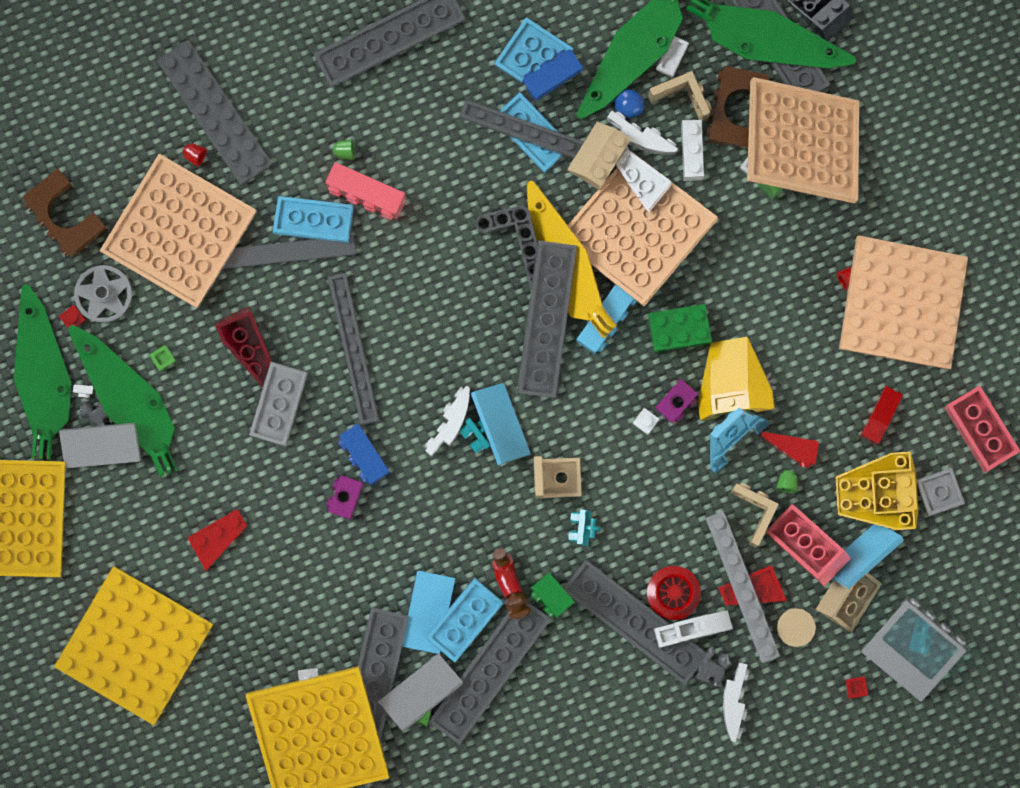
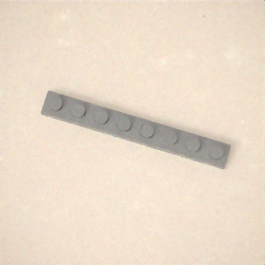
M724 511L705 518L761 663L779 657V652Z

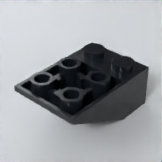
M786 0L814 32L826 41H829L855 18L850 4L845 0Z

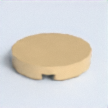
M803 609L787 610L777 622L778 636L789 646H804L815 635L816 626L814 619L810 613Z

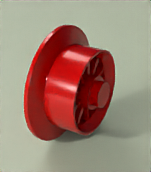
M668 566L657 571L650 579L647 588V598L651 608L659 616L669 620H679L695 611L700 602L701 588L697 578L689 570L679 566Z

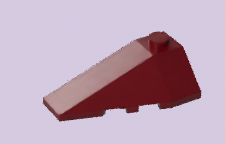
M250 306L228 315L216 323L215 327L222 343L241 362L261 387H264L272 359Z

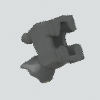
M95 392V398L99 401L98 396ZM83 401V404L80 406L79 416L81 418L90 419L96 426L106 425L104 421L108 417L101 404L95 410L86 401Z
M709 647L708 652L699 664L696 679L722 687L721 680L724 677L725 670L732 666V661L729 653L725 654L719 651L717 662L715 663L711 660L715 653L714 647Z

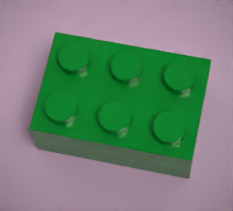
M705 304L648 313L653 353L710 345L712 342Z
M547 573L531 588L532 598L537 603H543L545 606L543 610L550 618L554 616L557 619L574 604V600L550 573Z

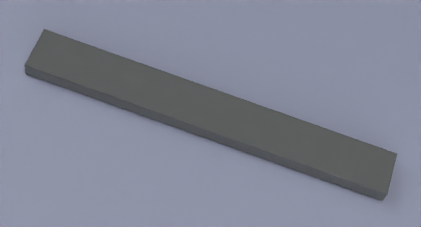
M467 99L459 117L460 119L571 159L575 158L584 141Z
M354 235L349 237V243L314 239L235 248L222 269L356 255Z
M341 273L328 276L360 424L365 425L379 422L347 274Z

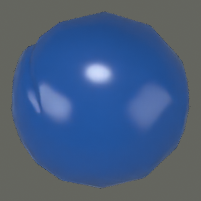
M634 90L623 91L615 100L617 112H620L629 119L640 116L645 108L644 98L639 92Z

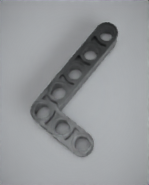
M516 206L480 215L475 221L476 230L480 234H490L515 227L531 291L533 275L529 272V269L535 265L536 253L534 256L529 257L525 254V250L533 248L536 252L537 241L529 210L525 206ZM522 211L526 214V218L519 220L515 215L517 212ZM505 216L508 219L507 223L499 224L497 222L498 217ZM485 220L489 222V227L481 229L479 227L480 221ZM522 230H529L531 236L529 238H522L520 233Z

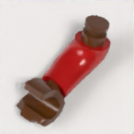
M496 549L492 554L494 558V575L506 599L505 605L510 619L523 618L526 614L531 613V608L526 595L523 594L514 560L511 555L506 553L505 549Z

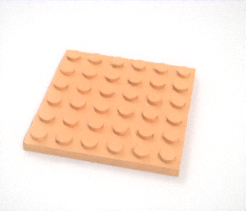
M753 77L750 81L747 181L856 203L858 201L859 100Z
M617 167L604 182L600 190H597L568 226L587 250L591 266L641 305L645 306L715 224L718 217L674 183H672L670 188L648 213Z
M158 154L100 249V252L198 309L257 210L163 155Z
M857 236L839 349L947 370L951 369L968 257Z

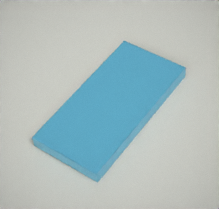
M520 92L500 110V112L558 132ZM510 137L544 173L563 156Z
M278 196L273 234L349 243L354 205Z
M504 383L472 392L473 401L497 464L501 465L530 455L531 453Z
M872 525L845 549L851 559L832 580L847 589L851 588L904 541L903 537L887 527Z
M417 571L402 647L440 654V650L425 637L449 609L455 578Z
M474 578L425 638L453 662H456L504 602Z

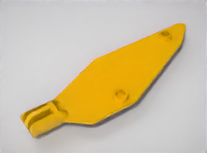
M529 181L527 183L528 210L537 244L538 240L577 246L568 313L572 318L589 320L602 338H605L617 324L603 308L588 252L534 181Z

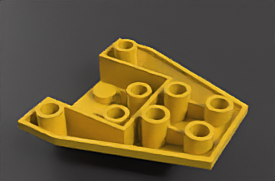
M748 337L718 341L710 344L698 400L700 421L719 418V415L731 413L738 407L755 412L775 409L773 390Z
M911 452L890 453L836 476L838 515L894 530L916 529L918 497L916 471Z

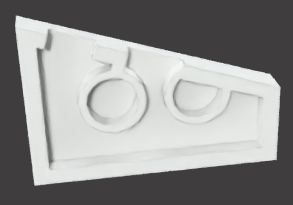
M629 150L616 163V166L648 213L672 185L669 179Z

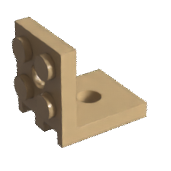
M692 71L650 88L648 98L651 103L686 89L699 120H702V122L708 120L712 108L708 99H704L702 84L700 82L697 83Z
M542 456L534 457L535 499L581 497L580 458L542 459ZM558 473L566 474L567 481L565 483H558L556 481Z
M741 482L740 484H735L730 493L765 510L748 544L756 548L765 534L778 503L768 499L769 495L761 491L757 493L751 491L749 485Z

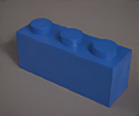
M571 49L560 51L555 55V59L552 61L546 60L540 65V69L535 72L531 70L524 75L522 84L534 102L583 71L582 65Z
M359 424L339 435L341 440L338 443L344 451L348 450L351 454L349 460L354 468L358 466L362 471L359 475L364 483L369 482L372 485L390 474Z

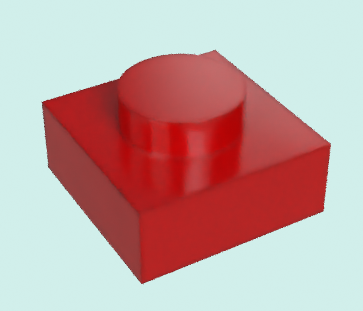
M72 305L59 315V318L67 328L71 325L79 327L86 321L75 305Z
M865 676L845 680L848 699L868 696Z

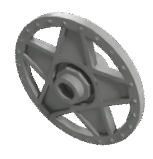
M101 265L88 269L80 276L75 286L74 298L78 309L85 317L95 322L105 323L118 319L127 311L132 299V289L129 280L120 270L111 266ZM105 270L115 272L121 278L109 281ZM94 272L93 284L81 285L84 279ZM127 288V299L123 306L118 295ZM79 296L90 300L88 313L81 306ZM105 308L116 314L108 318H97Z

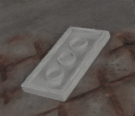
M275 362L270 363L250 430V436L287 446L308 372Z
M136 423L63 429L59 431L65 468L141 461Z
M437 654L379 700L378 703L400 730L404 732L460 687L463 681L445 660Z

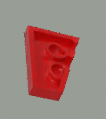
M236 509L187 537L205 571L211 567L229 545L243 532L247 524L239 510Z
M772 565L749 574L759 603L787 601ZM730 583L718 588L725 606L738 605Z

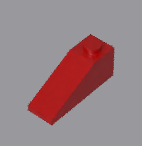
M885 386L859 437L874 445L879 444L903 394Z
M768 432L760 433V438L793 462L799 463L800 467L810 468V465L816 464L819 441Z

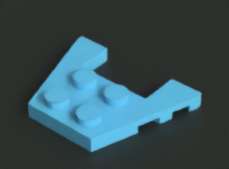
M739 407L727 416V419L718 424L713 429V432L710 433L711 470L717 474L729 463L724 454L748 431L752 429L759 435L770 425V422L762 416Z

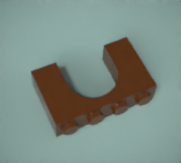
M724 66L723 71L719 70L717 82H720V87L715 89L713 100H717L716 106L712 107L709 117L713 119L712 125H708L706 136L709 137L708 143L748 151L749 128L737 126L730 122L724 112V103L730 96L736 93L750 94V81L753 77L768 80L769 75Z
M56 169L22 196L25 200L23 205L29 212H35L37 215L35 220L41 227L45 225L48 228V236L53 242L57 240L61 246L58 248L65 256L69 254L73 258L108 229L94 212L72 228H61L53 223L51 207L54 201L72 187L62 172Z

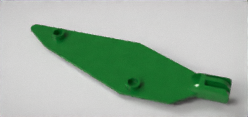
M651 0L615 33L577 112L579 119H584L605 108L667 53L683 20L678 0Z
M691 0L690 5L686 8L689 12L706 21L714 42L746 60L819 68L848 66L856 62L855 56L775 11L716 5L708 0ZM826 51H831L832 55H827Z
M25 284L21 288L14 382L33 433L31 459L36 458L37 441H40L39 459L43 460L45 442H48L47 460H51L52 438L69 421L72 383L46 310L32 288ZM31 309L33 312L31 315H27L25 313L26 310Z
M71 325L68 328V332L106 416L115 424L136 423L139 446L151 456L160 477L164 476V472L167 475L170 474L171 469L174 472L178 469L169 451L174 425L160 394L99 338L75 325ZM83 347H89L90 351H84Z

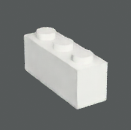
M682 120L683 181L703 180L702 120Z

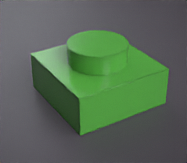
M166 345L149 355L159 371L176 362Z

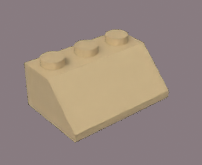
M597 122L567 171L600 190L631 138L613 127Z
M869 573L865 574L849 589L833 580L816 610L852 633L882 583Z

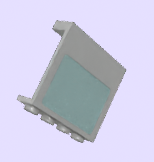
M907 596L904 603L870 642L863 646L861 652L922 702L967 651L968 646L965 645L967 642L959 635L956 637L951 633L952 630L945 623L940 624L935 620L936 616L931 611L923 610L920 607L919 601L915 598L910 599Z

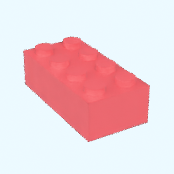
M336 162L325 182L331 195L336 197L344 196L349 203L357 205V203L362 204L365 210L372 213L378 211L382 214L383 218L392 220V218L398 219L406 201L404 192Z
M981 386L976 387L944 407L984 473L1020 452V449Z
M793 504L766 531L774 542L823 586L851 559L844 549Z

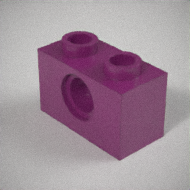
M680 379L655 407V410L671 424L674 421L678 423L685 415L683 411L687 407L691 409L698 401L695 398L698 393ZM680 398L683 401V406L676 408L672 403L673 399Z
M340 475L339 479L336 478L333 485V490H335L334 496L329 497L326 506L329 508L328 512L351 520L363 483ZM347 492L349 500L347 502H340V493Z

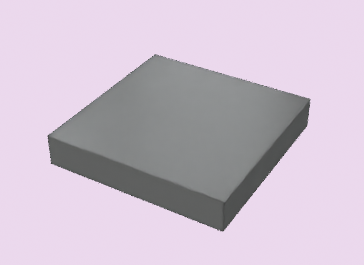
M952 468L916 480L928 517L965 504Z

